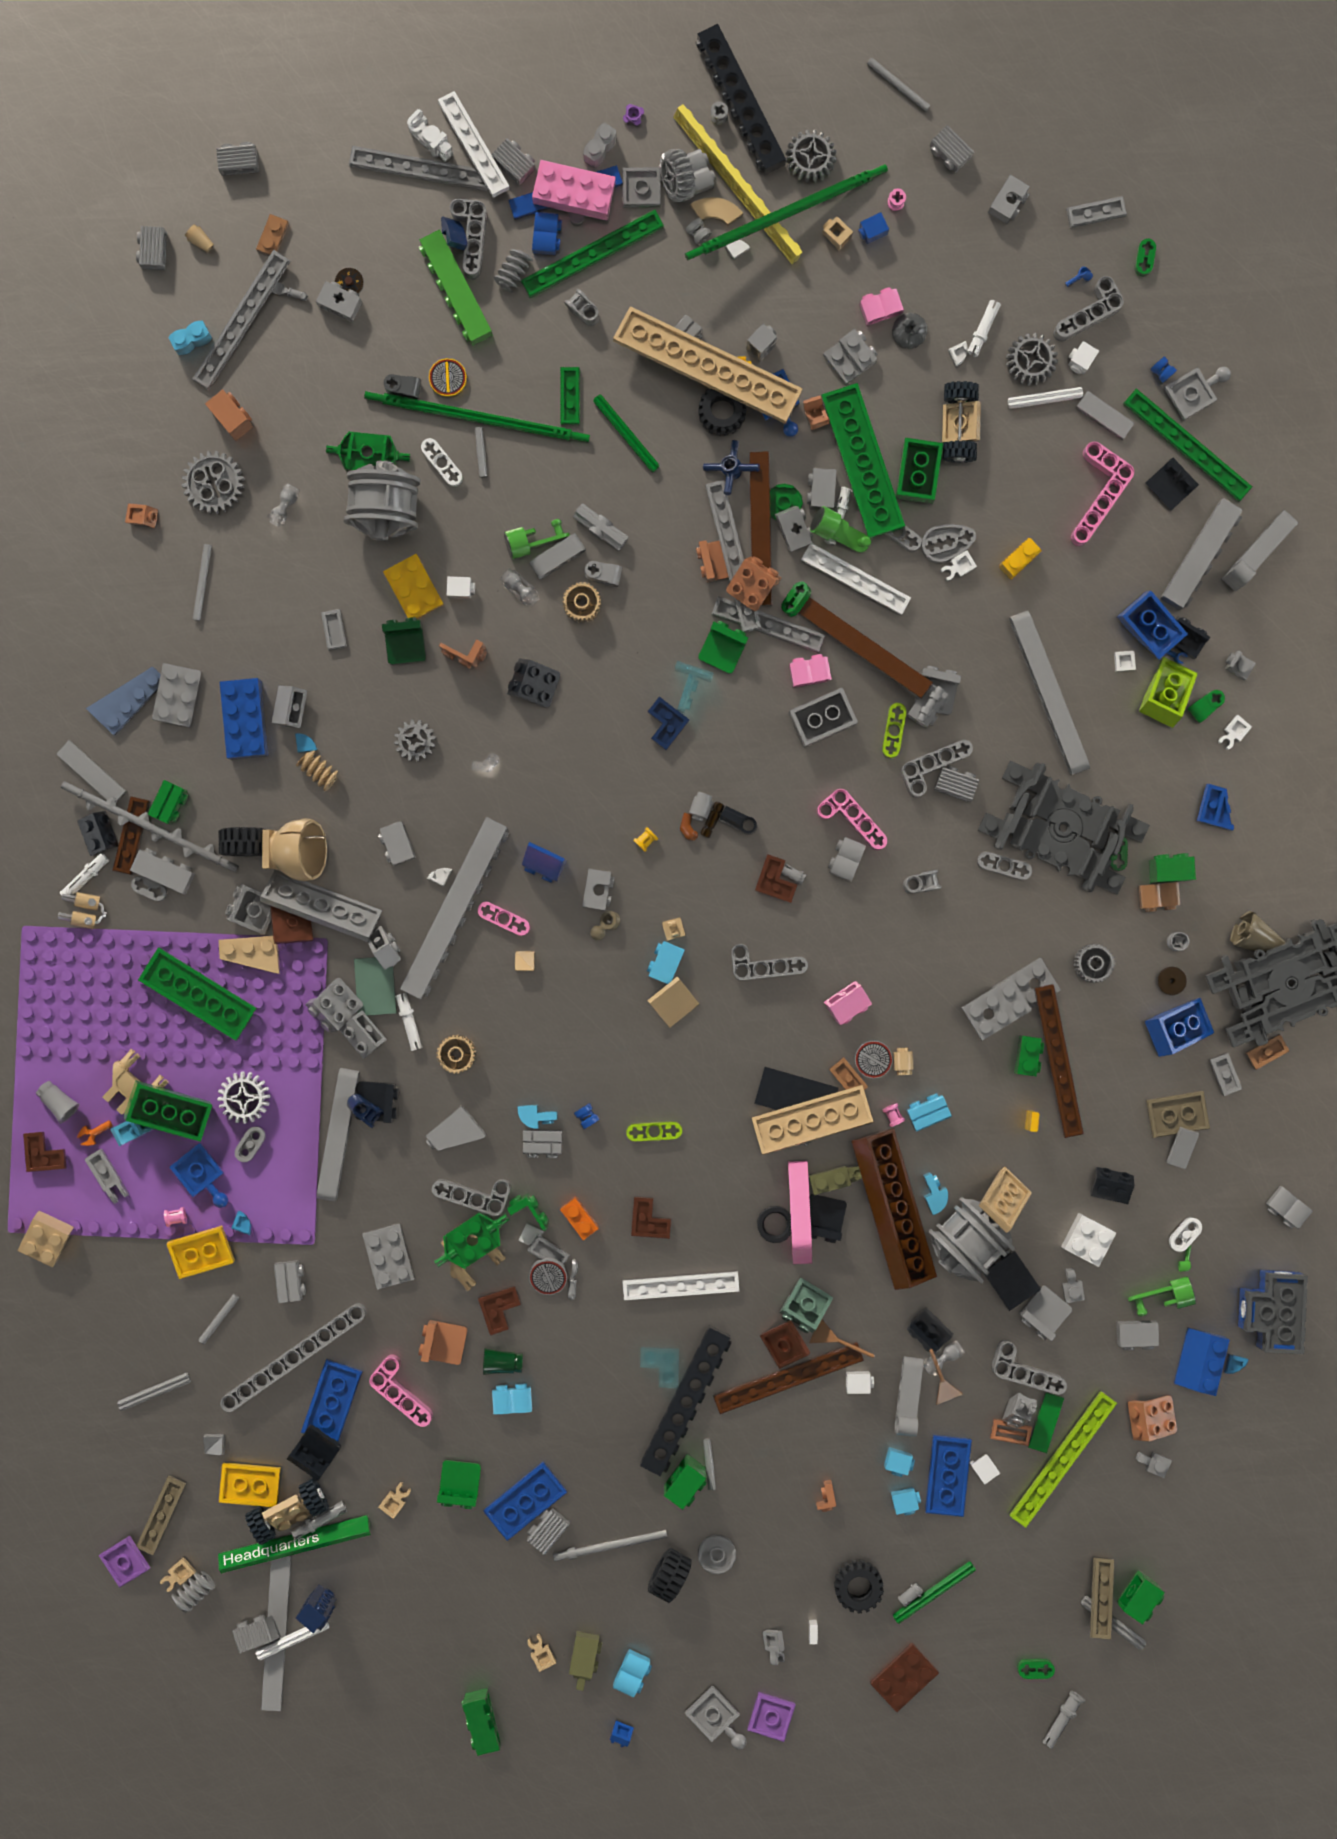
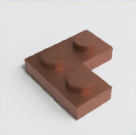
M767 854L755 891L791 903L797 884L780 879L786 860Z
M44 1132L23 1134L26 1172L67 1168L65 1149L46 1151Z
M634 1197L631 1236L670 1239L671 1219L652 1217L653 1198Z
M515 1286L478 1298L490 1336L509 1329L503 1311L521 1305Z

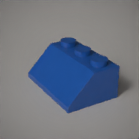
M1187 1327L1174 1384L1216 1396L1230 1340L1225 1336Z

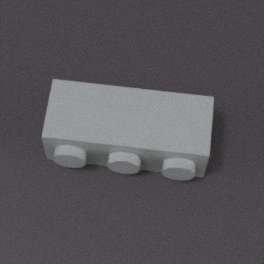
M148 848L145 851L139 849L130 871L177 892L187 894L195 876V873L191 872V867L182 863L180 866L173 864L174 860L166 856L159 858L156 856L157 852Z

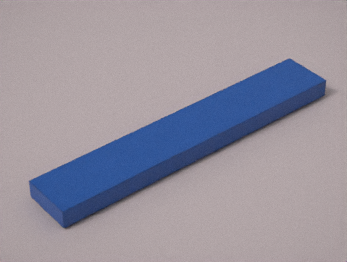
M617 165L597 171V173L616 177L615 188L623 185ZM533 192L508 200L514 220L550 208L533 204Z

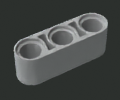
M576 533L534 558L529 564L538 578L543 579L586 551V548Z

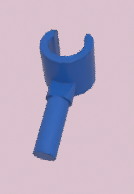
M1081 267L1078 275L1067 281L1066 285L1068 287L1082 278L1085 281H1089L1092 279L1093 274L1087 267Z
M1171 650L1167 652V654L1173 657L1174 662L1178 664H1184L1179 660L1180 655L1185 658L1188 657L1184 652L1176 653Z

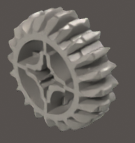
M807 129L805 135L799 132L798 138L794 136L792 138L793 143H788L789 149L785 153L788 156L786 157V163H790L788 165L789 170L794 169L792 172L793 176L799 174V180L806 177V182H809V178H812L815 183L817 177L823 180L824 174L830 175V170H833L835 166L833 163L837 160L834 156L837 151L832 149L834 142L828 143L830 141L829 136L823 138V132L816 135V130H813V134H810ZM810 143L808 148L798 150L802 145ZM816 144L819 145L825 151L826 154H823V152L818 151L816 148ZM811 149H813V159H811V163H809V154L811 153ZM796 158L805 162L806 168L801 166ZM825 162L819 168L812 169L814 164Z
M682 149L668 150L662 154L659 166L663 187H665L666 194H668V197L673 202H685L691 199L695 193L696 178L694 177L692 164L690 163V158L687 157L686 152Z
M1029 333L1025 335V339L1019 336L1018 342L1014 340L1012 342L1013 347L1008 349L1011 354H1007L1006 359L1011 361L1007 362L1006 365L1007 367H1012L1009 373H1016L1014 376L1015 380L1021 377L1020 383L1022 384L1027 380V385H1031L1032 380H1034L1035 385H1038L1039 379L1044 383L1046 377L1050 378L1052 376L1051 371L1056 370L1054 365L1058 363V360L1054 357L1058 355V352H1052L1055 345H1048L1051 341L1050 339H1047L1046 342L1043 341L1044 335H1041L1039 339L1037 338V333H1034L1032 338ZM1025 346H1035L1031 351L1020 350ZM1040 349L1045 353L1047 362L1040 356ZM1035 352V359L1029 366V359ZM1017 357L1024 362V370L1020 367ZM1034 367L1044 368V370L1038 373H1029Z

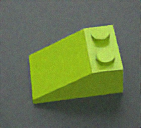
M1163 657L1146 691L1139 712L1173 728L1183 717L1198 673Z

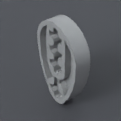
M955 524L932 527L922 538V552L931 562L945 563L968 550L976 540V532L972 528ZM965 532L968 535H972L969 542L966 539L958 540V538L963 537ZM946 537L954 541L951 547L948 544H944L942 549L935 547L933 552L925 548L928 546V542L931 545H935L937 540L945 542Z

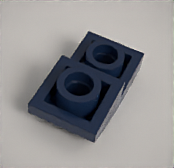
M442 216V234L446 235L447 246L465 250L468 245L462 224L457 220Z

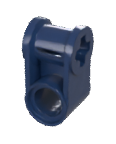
M354 1094L347 1100V1106L352 1113L371 1128L374 1127L377 1119L384 1115L383 1110L361 1095Z

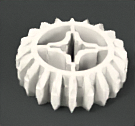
M242 1071L240 1078L237 1073H234V1080L231 1077H227L226 1079L229 1084L225 1082L221 1084L225 1090H218V1093L223 1094V1096L218 1097L217 1100L224 1101L223 1104L219 1105V1108L226 1107L223 1114L226 1115L230 1112L229 1120L236 1116V1123H239L242 1118L243 1123L246 1124L248 1117L251 1122H254V1115L258 1119L262 1116L259 1111L265 1113L267 1110L263 1105L269 1106L270 1102L264 1101V1099L270 1098V1094H264L265 1091L269 1090V1087L262 1088L261 1086L265 1081L263 1080L258 1083L259 1075L252 1079V1072H249L246 1077L245 1072ZM240 1082L238 1094L229 1095L233 1085ZM246 1082L253 1085L257 1089L258 1094L251 1093ZM242 1092L244 1093L245 1096L251 1097V1098L245 1100L246 1103L244 1102L243 1099L237 1098V1097L243 1095ZM259 1100L256 1109L248 1113L249 1102ZM230 1101L237 1102L240 1105V1110H242V1113L235 1110L230 1104Z

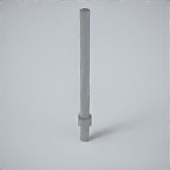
M663 1530L577 1549L572 1547L568 1548V1551L553 1553L554 1561L568 1558L573 1560L582 1555L668 1538L667 1532Z

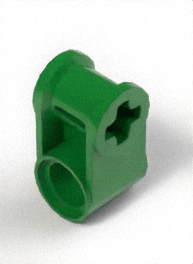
M1213 690L1193 703L1187 710L1200 724L1224 703L1225 695L1220 690ZM1217 695V702L1213 703L1211 700L1213 699V696Z

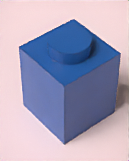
M881 212L861 221L858 229L860 238L862 240L865 239L867 244L888 235L889 227Z

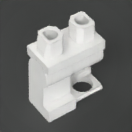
M417 109L407 121L409 132L431 152L435 159L440 156L447 162L453 156L452 146L448 143L447 135L443 131L440 133L438 127L434 125L427 126L428 121L423 115V111Z

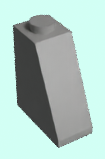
M461 1106L426 1135L428 1138L426 1142L432 1149L436 1148L439 1151L483 1139L487 1134L464 1106Z

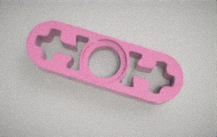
M483 902L478 907V914L481 918L512 933L524 936L530 930V924L527 920L490 902ZM489 905L490 910L493 912L499 909L495 916V921L491 920L493 915H483L482 907ZM500 914H508L509 922L507 924L499 922ZM513 917L517 918L514 922L518 924L525 923V931L518 932V928L514 925L512 929L508 928L512 924Z

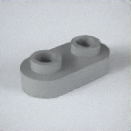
M261 1127L249 1128L237 1145L235 1157L240 1162L252 1160L265 1141L266 1134ZM255 1132L259 1134V1139L257 1140L253 1138ZM243 1149H247L249 1151V1154L247 1156L243 1155Z

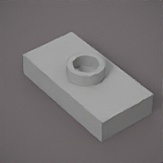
M1229 1053L1209 1060L1223 1096L1242 1090Z

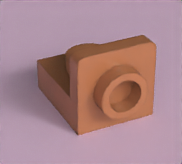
M128 504L125 523L155 528L158 509L147 505Z
M831 1480L824 1481L825 1487H821L823 1499L827 1500L816 1502L817 1510H822V1512L831 1511L833 1507H836Z

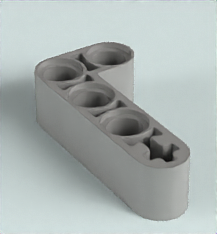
M455 199L450 204V212L453 219L459 222H467L466 238L468 246L464 250L463 270L467 278L474 280L481 275L487 211L484 203L481 201ZM457 207L464 208L461 213H455L454 210ZM476 209L483 210L480 215H474L473 212ZM473 228L481 229L478 234L471 233ZM476 246L479 250L476 253H471L469 251L470 248ZM471 260L474 261L475 268H473V271H469V269H471L472 266Z
M1103 276L1095 285L1094 291L1098 298L1097 302L1070 315L1057 324L1053 332L1056 340L1066 341L1119 312L1124 300L1111 277ZM1100 284H1106L1109 290H1102ZM1109 301H1116L1118 307H1112ZM1092 310H1099L1101 316H1095ZM1081 318L1084 321V325H1078L1076 319ZM1070 325V328L1067 330L1066 333L1060 332V329L1065 330Z
M961 740L905 763L901 768V776L908 793L915 798L924 795L927 786L923 775L968 757L973 751L971 742ZM961 745L963 747H967L968 750L965 751L966 754H964V752H959L956 754L957 758H955L954 751L961 748ZM945 751L950 754L949 761L941 759L942 752ZM930 759L933 763L932 768H925L923 760ZM907 766H912L915 769L913 776L906 774L905 768ZM916 783L922 786V792L919 794L915 793L912 789Z
M737 944L731 950L733 974L738 980L802 974L808 969V962L803 957L750 962L749 951L745 945ZM737 947L744 948L745 956L743 958L735 956L734 951ZM791 960L790 964H796L797 960H800L801 963H804V967H801V971H798V968H791L792 972L789 973L787 961ZM782 962L785 964V971L783 973L776 972V963ZM758 964L766 966V973L764 975L756 973ZM738 967H746L747 975L745 977L737 975Z
M439 1179L432 1185L434 1196L492 1216H498L503 1212L511 1191V1184L506 1179L498 1180L494 1184L491 1194L446 1179ZM442 1183L444 1184L443 1188L449 1190L452 1186L453 1189L450 1192V1196H447L448 1191L443 1190L439 1193V1189L436 1186ZM500 1183L505 1184L507 1192L499 1193L497 1185ZM461 1189L464 1192V1198L457 1199L454 1195L455 1190ZM476 1195L480 1196L483 1200V1203L479 1206L475 1205L472 1201ZM491 1203H500L501 1210L497 1212L493 1211L491 1209Z
M1002 1340L998 1343L992 1362V1370L997 1377L1057 1395L1063 1394L1066 1391L1067 1383L1060 1375L1014 1362L1017 1354L1016 1346L1009 1340ZM1006 1345H1010L1012 1348L1009 1354H1003L1002 1352L1003 1347ZM999 1364H1006L1004 1372H997ZM1019 1369L1025 1371L1022 1378H1016L1015 1376L1016 1371ZM1036 1375H1043L1041 1383H1034ZM1050 1380L1053 1383H1057L1059 1381L1061 1383V1386H1057L1055 1388L1051 1383H1048V1381Z
M903 1357L895 1418V1432L897 1435L917 1436V1413L923 1372L922 1358Z

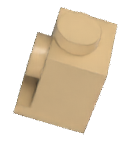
M837 216L833 220L829 219L823 226V235L838 251L852 238L853 231ZM837 231L840 235L836 237L833 232Z

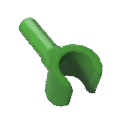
M1191 1245L1186 1249L1184 1261L1178 1262V1270L1180 1272H1186L1191 1269L1189 1261Z

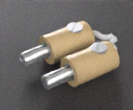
M79 892L76 893V896L62 894L64 896L61 897L62 900L74 902L76 907L97 911L99 905L104 915H101L98 921H95L96 915L73 911L72 915L59 912L58 915L61 916H58V919L71 921L70 925L94 929L95 924L100 923L103 917L106 918L107 912L104 911L103 904L99 903V896Z

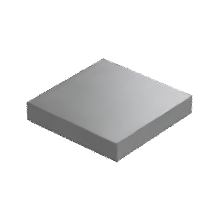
M660 167L623 168V207H661Z

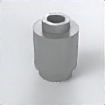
M698 792L697 796H694L689 812L692 815V819L702 822L703 819L708 818L713 803L711 801L712 796L702 792Z

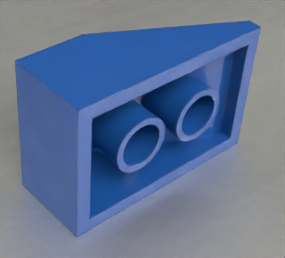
M1151 590L1144 592L1117 616L1126 629L1158 660L1188 635Z
M529 842L522 866L525 867L524 871L533 875L537 872L543 875L541 879L552 883L553 880L558 881L567 861L565 858Z
M1201 998L1194 999L1145 1021L1159 1057L1173 1055L1214 1034Z

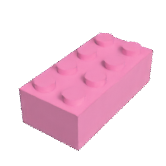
M540 160L532 195L533 204L607 221L615 190L616 177Z

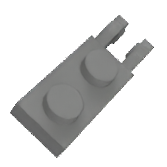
M99 1149L85 1158L87 1165L103 1191H106L113 1203L118 1202L117 1195L111 1189L115 1185L124 1197L129 1195L120 1176L103 1149Z

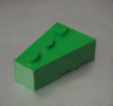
M488 1688L465 1693L464 1700H462V1708L466 1716L467 1729L472 1736V1749L476 1750L477 1756L499 1751L501 1742Z

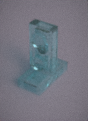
M677 661L675 671L689 675L677 708L679 712L685 713L686 709L690 710L693 701L690 698L691 692H696L699 683L696 678L711 682L714 673Z

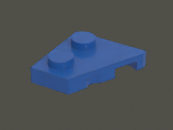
M1206 784L1197 821L1233 831L1234 825L1231 824L1229 814L1231 809L1228 804L1227 789Z

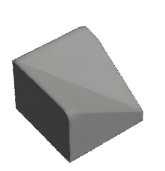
M205 1434L203 1436L205 1454L223 1455L225 1453V1434Z

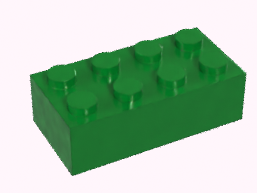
M135 1080L124 1119L128 1122L201 1142L212 1109V1103Z

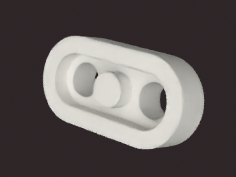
M1193 1217L1186 1218L1171 1234L1169 1238L1170 1247L1178 1252L1185 1251L1202 1232L1201 1222ZM1191 1223L1194 1224L1193 1230L1188 1229V1225ZM1177 1238H1181V1243L1179 1245L1175 1243V1240Z

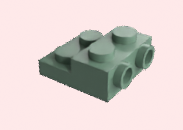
M799 1278L779 1313L783 1315L782 1319L786 1322L791 1320L798 1324V1328L802 1332L813 1333L817 1329L833 1297L803 1278Z

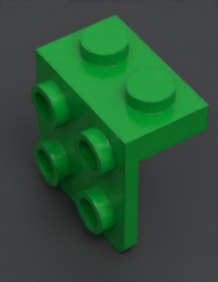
M718 621V623L713 622L698 658L700 661L731 674L747 644L748 637H746L745 632L739 629L735 631L729 629V625L722 621Z
M529 1193L523 1197L517 1195L510 1200V1205L507 1208L510 1215L528 1205L542 1230L546 1231L548 1229L549 1219L544 1212L540 1213L538 1209L539 1203L534 1195L530 1196Z
M444 1460L437 1503H441V1506L452 1507L453 1505H460V1508L463 1509L475 1507L478 1498L481 1465L478 1463Z

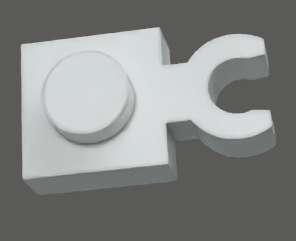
M965 551L950 560L952 566H944L941 569V573L946 570L949 571L950 576L945 580L950 581L956 573L959 577H962L977 566L969 552Z
M1236 715L1224 729L1228 734L1222 736L1218 743L1220 744L1223 740H1227L1229 745L1226 747V750H1229L1234 745V739L1240 742L1252 726L1239 715Z

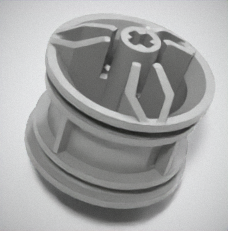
M376 461V466L368 464L347 473V479L350 482L348 483L346 513L349 515L344 517L345 524L355 527L363 534L369 535L372 540L388 541V536L396 538L417 529L418 524L413 520L416 519L418 488L416 487L421 483L420 478L408 474L389 461Z
M961 1197L959 1200L962 1202V1208L956 1205L954 1207L956 1212L943 1225L939 1223L936 1225L940 1231L930 1229L928 1232L931 1234V1243L935 1255L940 1259L938 1262L950 1274L953 1272L958 1277L978 1281L982 1284L984 1280L981 1278V1272L983 1271L988 1275L990 1272L987 1269L1001 1255L1004 1257L1007 1255L1004 1249L1014 1251L1015 1248L1012 1245L1010 1231L1006 1233L980 1208L979 1201Z

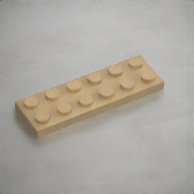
M863 1085L752 1117L762 1155L874 1123Z

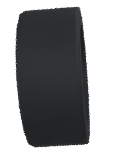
M780 1206L765 1208L759 1214L757 1220V1228L760 1235L771 1243H781L787 1240L792 1234L791 1214ZM772 1213L781 1214L787 1221L785 1231L777 1236L770 1235L764 1228L765 1218Z

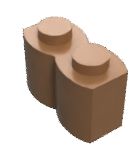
M1179 882L1138 886L1140 909L1145 908V912L1157 911V907H1164V910H1174L1176 905H1181Z

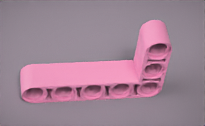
M1090 442L1083 451V457L1091 465L1109 476L1110 479L1072 532L1071 541L1076 546L1084 545L1091 538L1134 476V468L1129 463L1098 442ZM1094 448L1097 451V455H1090L1088 449ZM1104 459H1110L1113 466H1106ZM1120 470H1126L1128 478L1122 477ZM1109 486H1116L1118 492L1111 493ZM1098 501H1104L1107 508L1101 509L1098 506ZM1087 517H1094L1096 520V524H1089L1087 521ZM1082 532L1085 535V540H1079L1076 533Z
M807 1160L788 1161L793 1265L812 1264Z

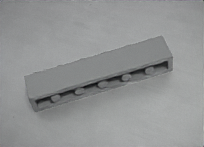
M1224 498L1219 501L1160 597L1161 600L1178 610L1189 606L1193 599L1190 597L1193 591L1197 592L1202 584L1200 579L1204 574L1207 575L1213 566L1210 564L1213 558L1217 559L1222 552L1220 548L1222 543H1227L1232 535L1230 530L1233 525L1236 527L1241 521L1242 516L1240 514L1243 511L1241 508Z

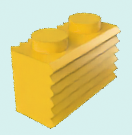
M1027 538L1001 562L999 568L1012 580L1042 550L1031 538Z

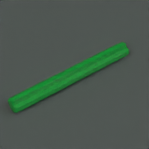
M601 394L596 396L593 400L595 405L651 472L656 471L659 468V463Z
M967 1562L921 1594V1597L918 1596L906 1607L904 1606L893 1614L895 1621L898 1624L902 1623L976 1571L974 1565L971 1562Z

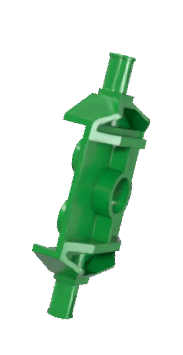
M349 431L342 439L340 445H326V453L339 455L346 471L357 470L368 464L376 466V461L393 462L394 465L399 460L410 462V453H399L389 435ZM366 447H370L373 450L372 455L369 457L362 455V451Z
M479 1212L443 1236L445 1253L434 1260L435 1264L439 1268L444 1263L450 1261L466 1269L469 1265L501 1245L499 1228L510 1221V1219L506 1218L507 1215L505 1214L499 1219L493 1220ZM469 1235L477 1236L478 1243L476 1245H470L467 1242Z

